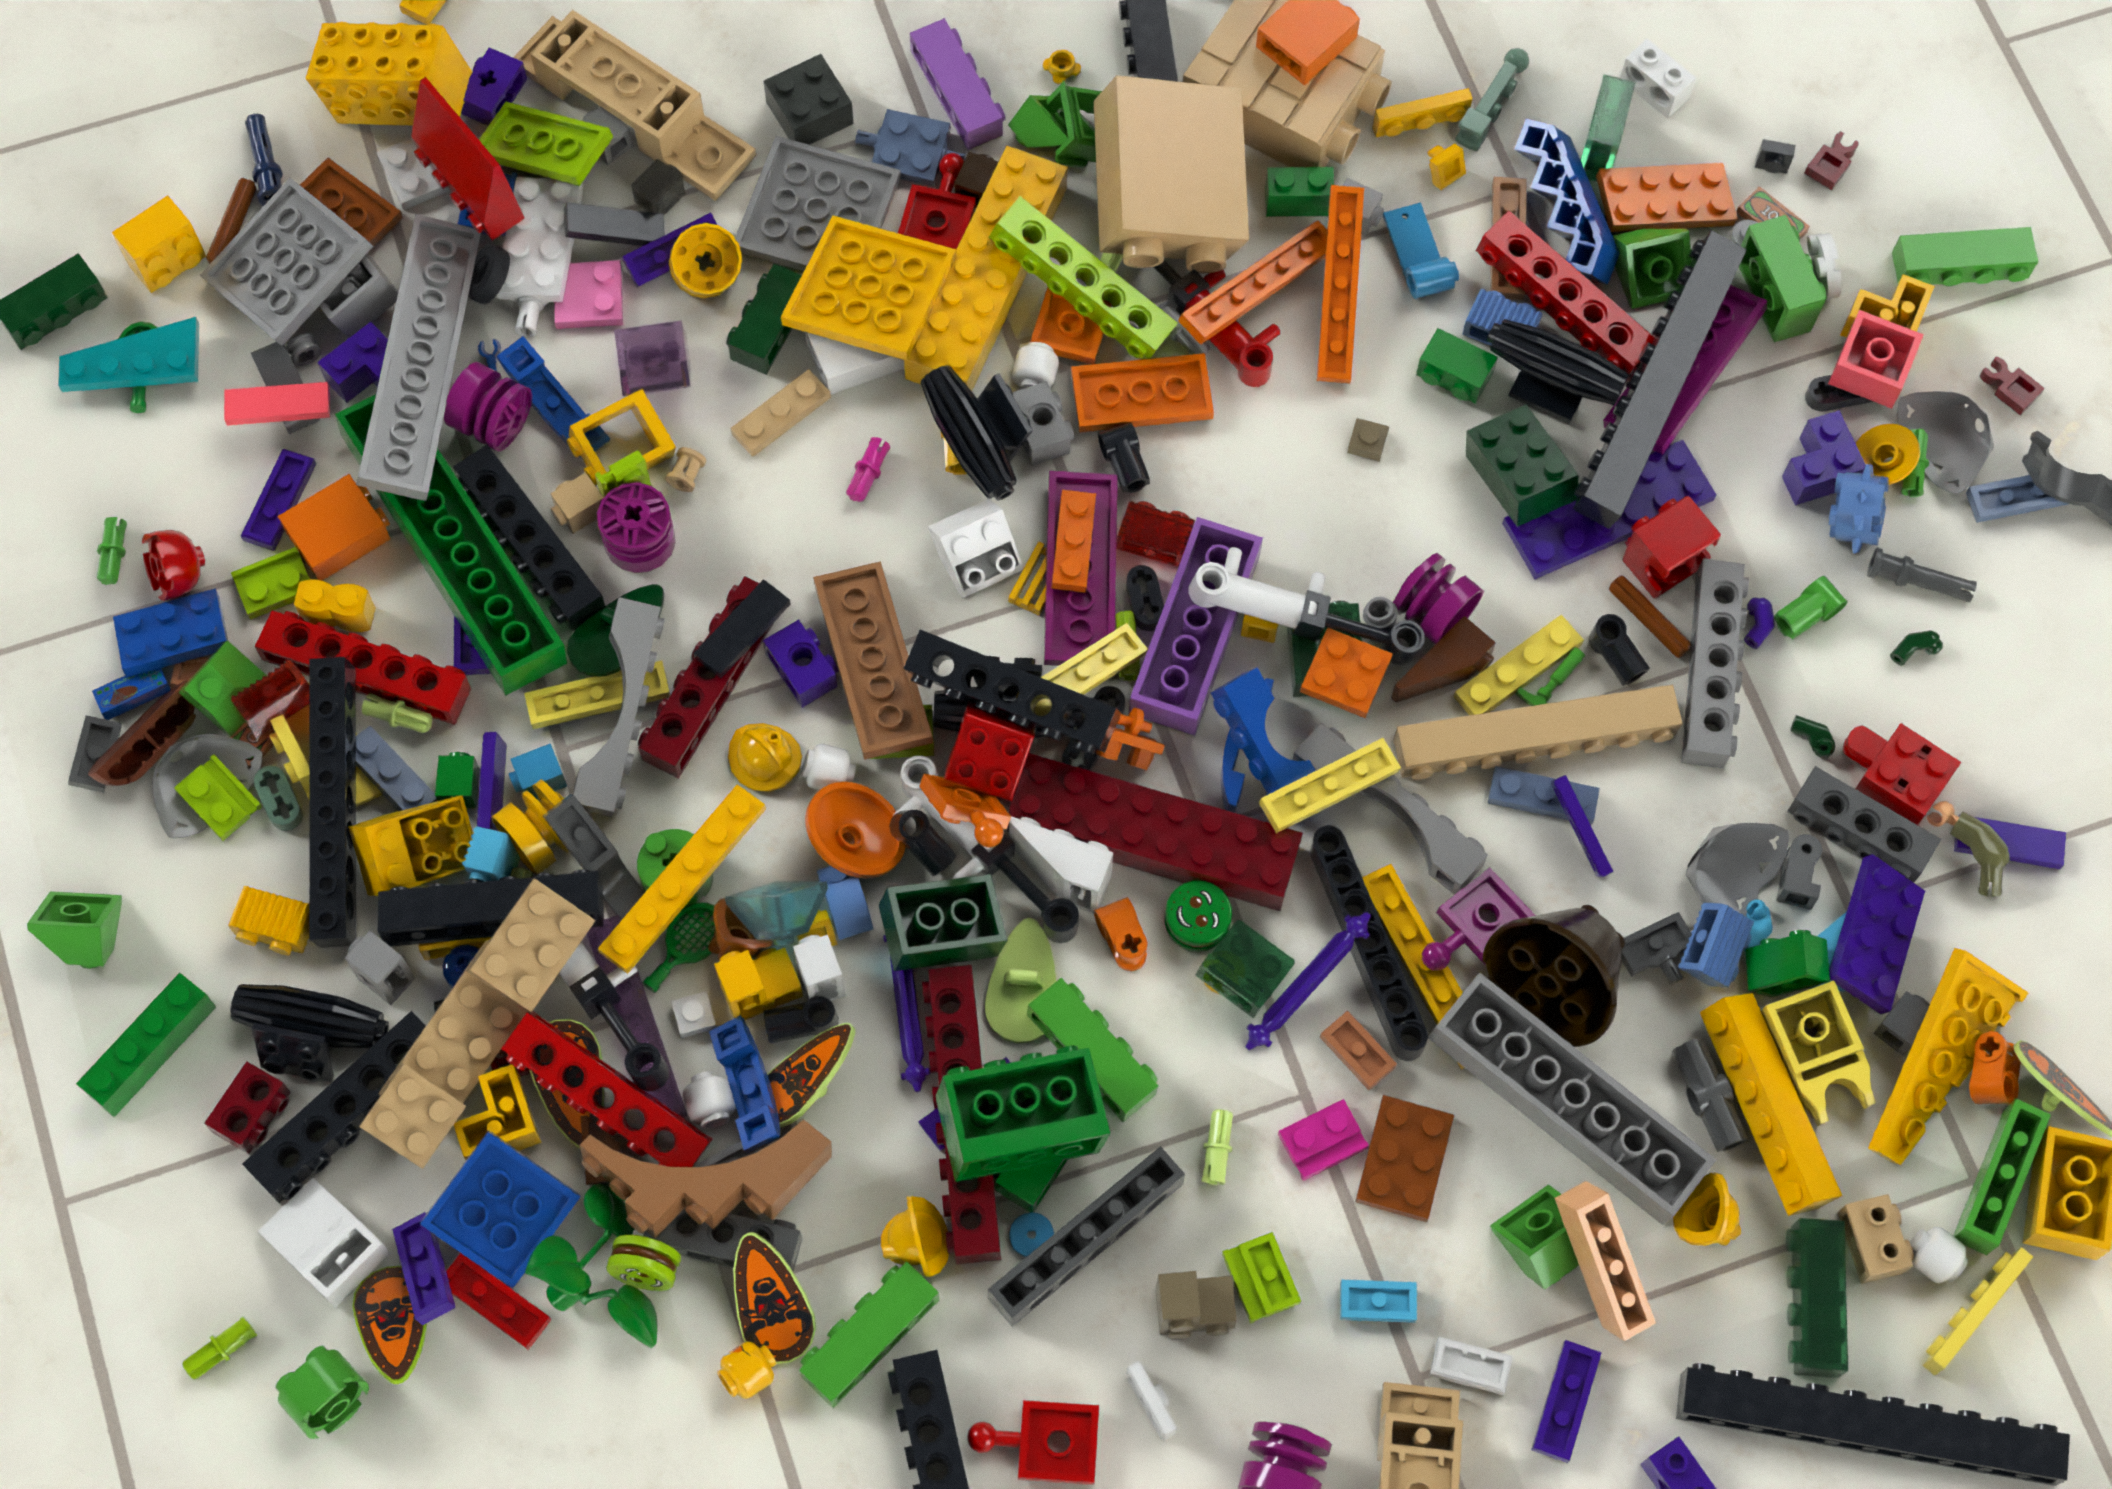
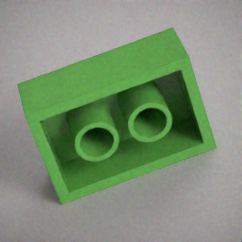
M1786 215L1749 225L1741 247L1747 249L1739 265V269L1751 294L1767 300V309L1762 318L1774 343L1811 332L1827 295L1823 283L1818 282L1813 272V263L1810 256L1804 253L1800 245L1798 230L1795 226H1791Z

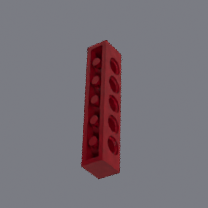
M744 576L739 586L734 585L726 598L727 605L721 614L716 613L711 620L709 634L706 639L759 584L758 582ZM773 624L721 679L717 675L708 680L701 678L703 673L710 670L694 658V652L704 642L699 641L692 652V661L687 670L679 672L674 681V691L669 699L664 698L656 710V720L651 728L646 727L639 737L638 749L642 761L678 779L680 778ZM694 699L699 701V704L694 708L683 707V704L688 700ZM672 728L682 730L676 737L665 736L666 732Z

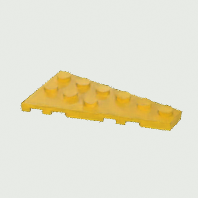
M1954 948L1911 1050L1903 1064L1898 1080L1888 1099L1882 1117L1874 1131L1868 1149L1889 1162L1901 1165L1926 1132L1925 1123L1933 1112L1940 1113L1947 1104L1944 1099L1952 1087L1959 1088L1973 1069L1974 1047L1977 1039L1985 1032L1995 1031L1998 1026L2004 1027L2011 1018L2008 1013L2016 1001L2023 1002L2029 993L1966 950Z

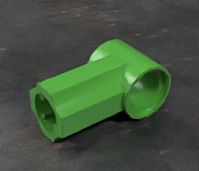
M1821 576L1812 582L1801 593L1800 597L1776 612L1774 619L1780 632L1793 640L1820 620L1825 622L1834 617L1846 606L1848 601L1826 576Z

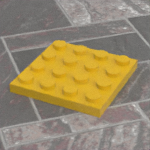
M832 216L781 315L782 325L907 361L933 309L955 260L957 251L953 248Z

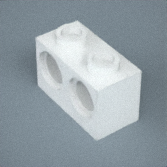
M1646 39L1625 58L1619 80L1668 119L1689 100L1696 77L1650 40Z
M811 935L800 940L799 945L793 946L797 968L808 1000L814 996H824L833 1001L846 996L842 973L828 935L822 937Z

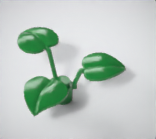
M603 1183L595 1184L586 1191L584 1206L592 1222L598 1227L605 1229L603 1236L580 1262H577L576 1251L568 1241L559 1236H549L541 1241L532 1252L525 1274L539 1278L549 1284L546 1290L547 1298L551 1305L559 1311H566L579 1300L583 1305H586L592 1300L605 1297L611 1298L607 1305L615 1322L635 1339L653 1348L657 1343V1315L652 1302L642 1291L631 1285H623L618 1292L615 1289H607L589 1294L591 1279L582 1269L604 1246L612 1234L618 1237L632 1235L634 1232V1228L626 1219L628 1217L625 1206L626 1200L618 1197L609 1186Z

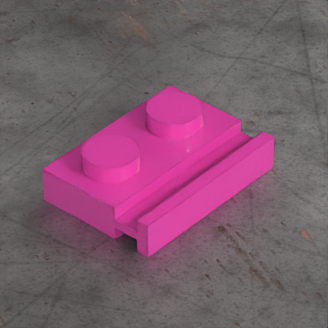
M1344 1099L1278 1132L1280 1140L1294 1166L1297 1167L1301 1174L1300 1177L1303 1181L1367 1150L1369 1147Z

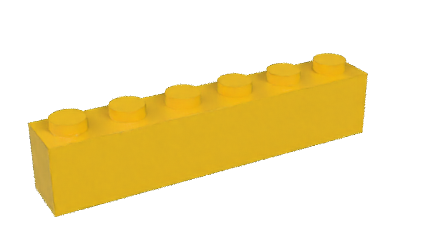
M1753 993L1724 997L1699 1012L1788 1216L1817 1210L1842 1197L1843 1195Z

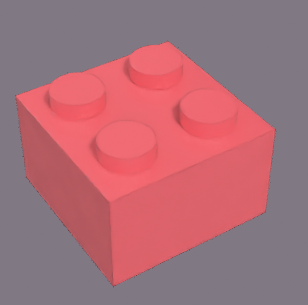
M1859 310L1828 384L1892 409L1902 391L1924 334Z

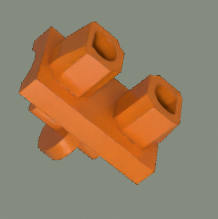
M1133 708L1128 716L1121 714L1117 724L1125 726V730L1115 727L1105 753L1097 750L1096 754L1117 761L1122 744H1127L1132 747L1126 763L1147 770L1154 754L1162 755L1165 745L1157 742L1155 739L1139 735L1140 731L1150 733L1152 723L1144 721V711L1142 709Z

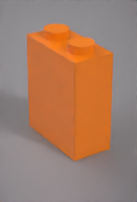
M1288 0L1258 27L1256 48L1305 86L1357 38L1360 18L1352 8L1344 6L1337 0Z
M350 474L277 516L294 546L297 547L316 578L321 581L391 540L386 529L391 524L380 507L375 510L369 503L373 499L366 487L356 485Z

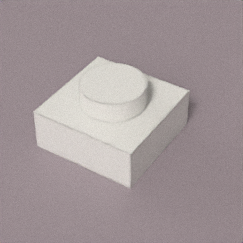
M707 991L671 1001L681 1038L716 1028Z

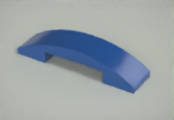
M522 336L498 354L496 358L512 380L531 389L532 407L568 446L567 439L570 438V425L590 416V414H585L545 367V361ZM600 426L584 433L595 452L610 441V437Z
M1266 678L1265 682L1272 692L1274 680ZM1230 729L1224 748L1221 769V795L1224 809L1236 813L1244 786L1245 774L1234 771L1240 748L1232 740V730Z
M740 1015L710 1030L709 1034L717 1061L724 1066L739 1116L735 1122L743 1149L746 1153H749L779 1138L780 1123L774 1094L764 1063L744 1018Z

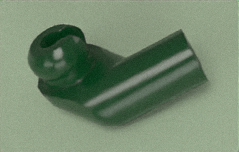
M1795 715L1790 731L1807 737L1813 752L1817 756L1825 758L1832 755L1835 751V742L1828 727L1819 722Z

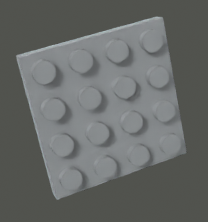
M776 136L735 236L736 241L739 243L741 254L804 271L832 216L882 228L900 181L901 171Z
M289 178L200 276L278 344L283 346L373 246L297 182Z

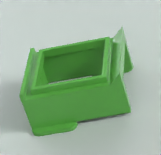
M1063 81L1046 99L1047 105L1063 107L1068 139L1056 150L1055 160L1057 163L1064 166L1084 168L1087 166L1088 161L1096 162L1095 136L1084 135L1080 110L1094 114V100L1102 91L1070 87Z

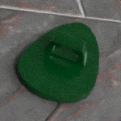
M647 585L621 596V598L661 607L658 616L660 618L664 605V591L660 585ZM618 598L589 617L574 631L568 640L567 653L571 665L580 673L589 676H608L621 670L617 654L609 640Z

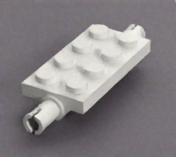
M547 177L516 178L513 194L525 218L506 231L503 249L509 252L510 266L506 280L496 296L497 299L512 300L520 307L515 332L521 336L527 335V329H529V337L536 335L539 312L544 309L547 303L563 302L574 238L565 237L564 206L567 202L581 204L583 184L577 186Z

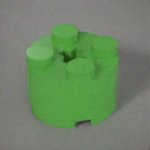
M668 829L652 833L646 838L637 858V870L645 892L692 838L693 833L681 829ZM713 873L685 907L698 902L703 896L708 894L713 883Z
M323 1345L313 1349L306 1357L305 1363L295 1372H289L282 1376L275 1386L279 1392V1405L310 1439L319 1438L315 1432L324 1429L329 1434L346 1423L362 1405L358 1400L362 1390L366 1395L369 1391L368 1383L338 1350H327Z

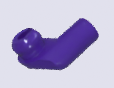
M1754 597L1748 602L1747 610H1749L1750 615L1754 616L1755 625L1744 637V641L1751 648L1758 649L1774 629L1775 622L1773 607L1769 600Z

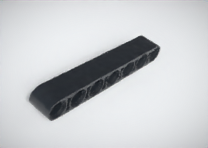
M1322 826L1314 833L1310 849L1311 859L1342 931L1346 930L1344 918L1347 915L1355 916L1347 912L1345 907L1348 905H1357L1363 910V914L1368 912L1371 915L1367 923V932L1370 934L1368 937L1374 939L1377 946L1374 948L1364 947L1359 941L1360 938H1355L1353 948L1350 951L1392 1051L1401 1060L1413 1061L1420 1057L1428 1040L1426 1026L1344 834L1335 826ZM1324 841L1331 842L1335 845L1336 849L1330 852L1324 851L1320 848L1319 843ZM1343 873L1348 876L1350 881L1343 884L1338 883L1333 879L1332 875ZM1384 969L1390 974L1391 978L1385 981L1379 980L1374 976L1373 971ZM1399 1002L1405 1011L1399 1014L1393 1013L1388 1009L1387 1003ZM1405 1034L1413 1035L1417 1038L1419 1044L1414 1047L1407 1046L1402 1042L1401 1036Z

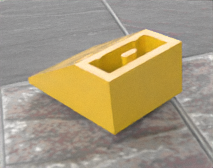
M463 795L379 816L348 827L368 896H378V892L389 891L394 887L412 888L465 870L462 862L466 860L464 855L468 854L466 849L471 847L468 842L473 840L471 837L473 831Z

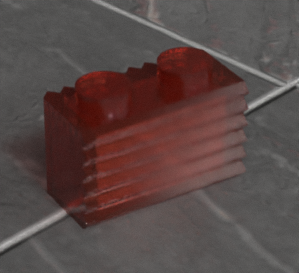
M1130 501L1117 536L1116 549L1179 567L1195 520L1190 519L1187 514L1180 511H1171L1170 513L1161 511L1155 505L1146 501H1139L1138 503Z
M287 660L286 664H281L280 668L274 669V672H268V676H262V680H256L255 684H250V687L244 688L243 692L238 691L237 696L232 695L231 701L240 718L257 739L273 728L270 720L282 714L287 719L309 705V683L293 661Z

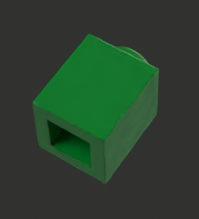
M451 752L449 756L438 755L435 791L437 801L463 795L466 808H477L479 766L475 757L465 752Z

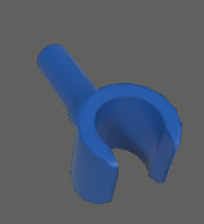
M493 339L494 352L489 354L485 351L484 341H481L478 345L479 354L486 358V364L489 368L497 371L496 356L501 351L500 342L497 339Z

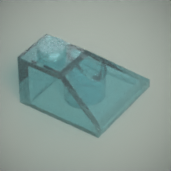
M775 881L726 896L725 901L726 905L757 940H772L773 945H786L795 942L794 936L809 932L827 892L828 885L827 881Z

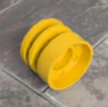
M709 223L693 225L682 232L674 243L669 258L671 277L679 289L692 297L703 299L719 296L729 289L739 275L742 264L740 246L732 233L720 225ZM705 254L710 256L709 262L713 264V268L707 267L705 271L699 269L700 263L695 261V259H701Z
M539 780L533 785L534 791L540 799L539 801L527 790L521 794L527 807L525 812L510 802L491 817L498 831L509 835L512 840L511 842L516 847L515 849L519 854L520 860L535 875L542 873L556 862L555 855L550 847L553 843L566 853L569 852L542 817L564 798L543 780Z

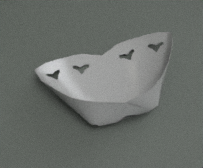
M1914 392L1900 397L1897 410L1898 424L1909 430L1924 429L1928 434L1926 459L1929 460V466L1925 468V474L1936 486L1948 492L1960 494L1973 483L1994 448L1987 414L1969 397L1957 392ZM1908 404L1912 409L1915 410L1911 414L1910 418L1907 417V414L1909 412L1907 408ZM1977 418L1982 421L1985 427L1982 432L1977 431L1975 427ZM1933 463L1943 467L1940 474L1937 473L1938 469L1933 466ZM1959 480V487H1956L1955 484L1948 483V481Z
M215 734L197 735L170 746L155 768L152 781L154 802L160 824L169 838H184L195 835L209 827L202 819H198L199 815L176 792L174 787L201 764L203 766L210 760V756L214 754L238 780H242L241 783L249 790L254 783L255 774L261 768L262 751L248 742ZM178 750L182 751V758L179 761L170 762V758ZM254 756V759L250 762L251 768L248 769L245 759ZM176 822L187 825L185 828L179 827L177 830H173Z
M1737 823L1713 828L1692 856L1686 872V876L1701 903L1726 904L1747 917L1746 907L1748 903L1758 899L1759 888L1773 880L1782 866L1788 848V830L1775 824ZM1779 836V839L1776 841L1777 849L1774 850L1769 840ZM1769 861L1770 864L1764 867L1763 873H1760L1759 862ZM1746 897V900L1742 902V908L1739 909L1736 899Z

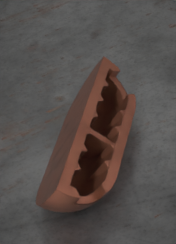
M188 680L173 687L148 708L96 761L89 770L88 775L94 780L110 786L126 785L141 778L164 755L167 749L190 728L196 718V714H194L195 707L178 693Z

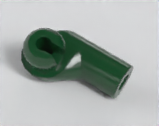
M1932 630L1909 633L1891 652L1890 657L1896 664L1902 666L1917 650L1924 649L1929 655L1939 653L1943 648V642L1939 639L1940 635Z

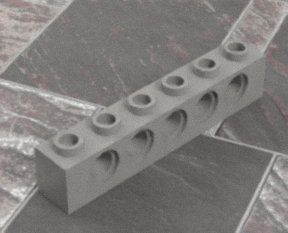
M1703 558L1696 572L1691 634L1692 646L1690 648L1681 763L1724 768L1729 757H1734L1736 754L1737 736H1732L1733 724L1737 725L1740 704L1734 702L1735 692L1739 693L1742 683V672L1737 671V661L1742 660L1744 653V640H1739L1740 629L1745 627L1747 609L1741 607L1742 598H1746L1749 588V577H1744L1745 564ZM1715 596H1721L1728 601V604H1722L1715 599ZM1712 628H1720L1726 635H1718ZM1709 659L1719 660L1724 667L1714 666ZM1707 691L1717 692L1722 699L1710 697ZM1704 723L1715 724L1719 731H1710Z

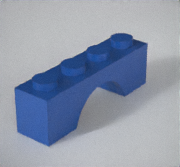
M1257 667L1242 673L1211 692L1215 710L1222 718H1225L1232 730V740L1245 753L1249 760V769L1252 775L1261 781L1267 792L1266 795L1316 771L1310 760L1294 761L1280 755L1270 744L1265 730V718L1267 710L1275 698Z

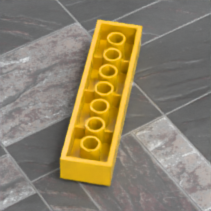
M1006 145L958 245L957 255L933 309L908 360H904L905 379L921 384L920 382L924 376L932 370L949 365L971 391L973 390L1028 273L1023 269L1020 262L1009 253L999 250L994 241L989 238V235L1019 196L1052 221L1067 190V166ZM1023 236L1027 242L1034 244L1030 238Z

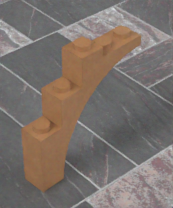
M804 1119L781 1139L757 1153L729 1163L705 1167H667L639 1161L611 1149L592 1135H589L580 1144L583 1158L582 1165L593 1176L598 1177L601 1175L610 1182L611 1190L618 1197L626 1200L625 1206L628 1216L626 1219L637 1232L643 1234L646 1231L654 1239L684 1208L695 1222L699 1224L705 1222L715 1229L743 1198H745L746 1205L758 1215L764 1213L773 1220L832 1157V1142Z

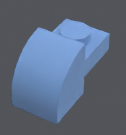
M832 866L816 870L839 940L873 930L870 913L859 879L846 875Z

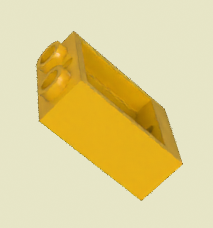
M643 389L570 425V438L567 439L568 446L575 457L581 456L587 466L584 468V473L586 472L595 486L597 485L595 474L600 472L603 475L607 472L584 433L629 410H632L654 448L642 455L646 461L647 469L670 459L675 454L676 446Z

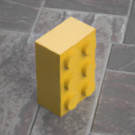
M2048 1126L2033 1159L2022 1243L2098 1260L2111 1251L2112 1140Z

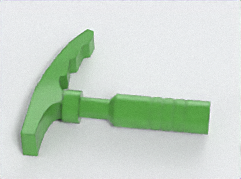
M1574 647L1550 676L1549 683L1538 690V696L1527 692L1521 687L1515 695L1531 706L1548 704L1547 701L1552 697V691L1557 686L1563 684L1583 660L1585 654L1580 649Z

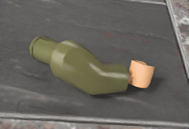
M1942 801L1935 804L1933 808L1938 810L1942 816L1939 813L1932 812L1927 815L1928 822L1936 827L1942 826L1945 823L1954 826L1950 834L1969 846L1974 858L1981 865L1978 892L1981 895L1988 896L1989 882H1991V897L2000 896L2002 894L2003 867L2010 861V854L2005 842L1990 825L1963 811L1960 816L1955 815L1951 803Z

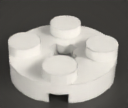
M1830 233L1807 236V248L1813 263V272L1818 282H1822L1826 289V301L1838 298L1841 294V271L1836 270L1834 259L1839 258L1834 239Z

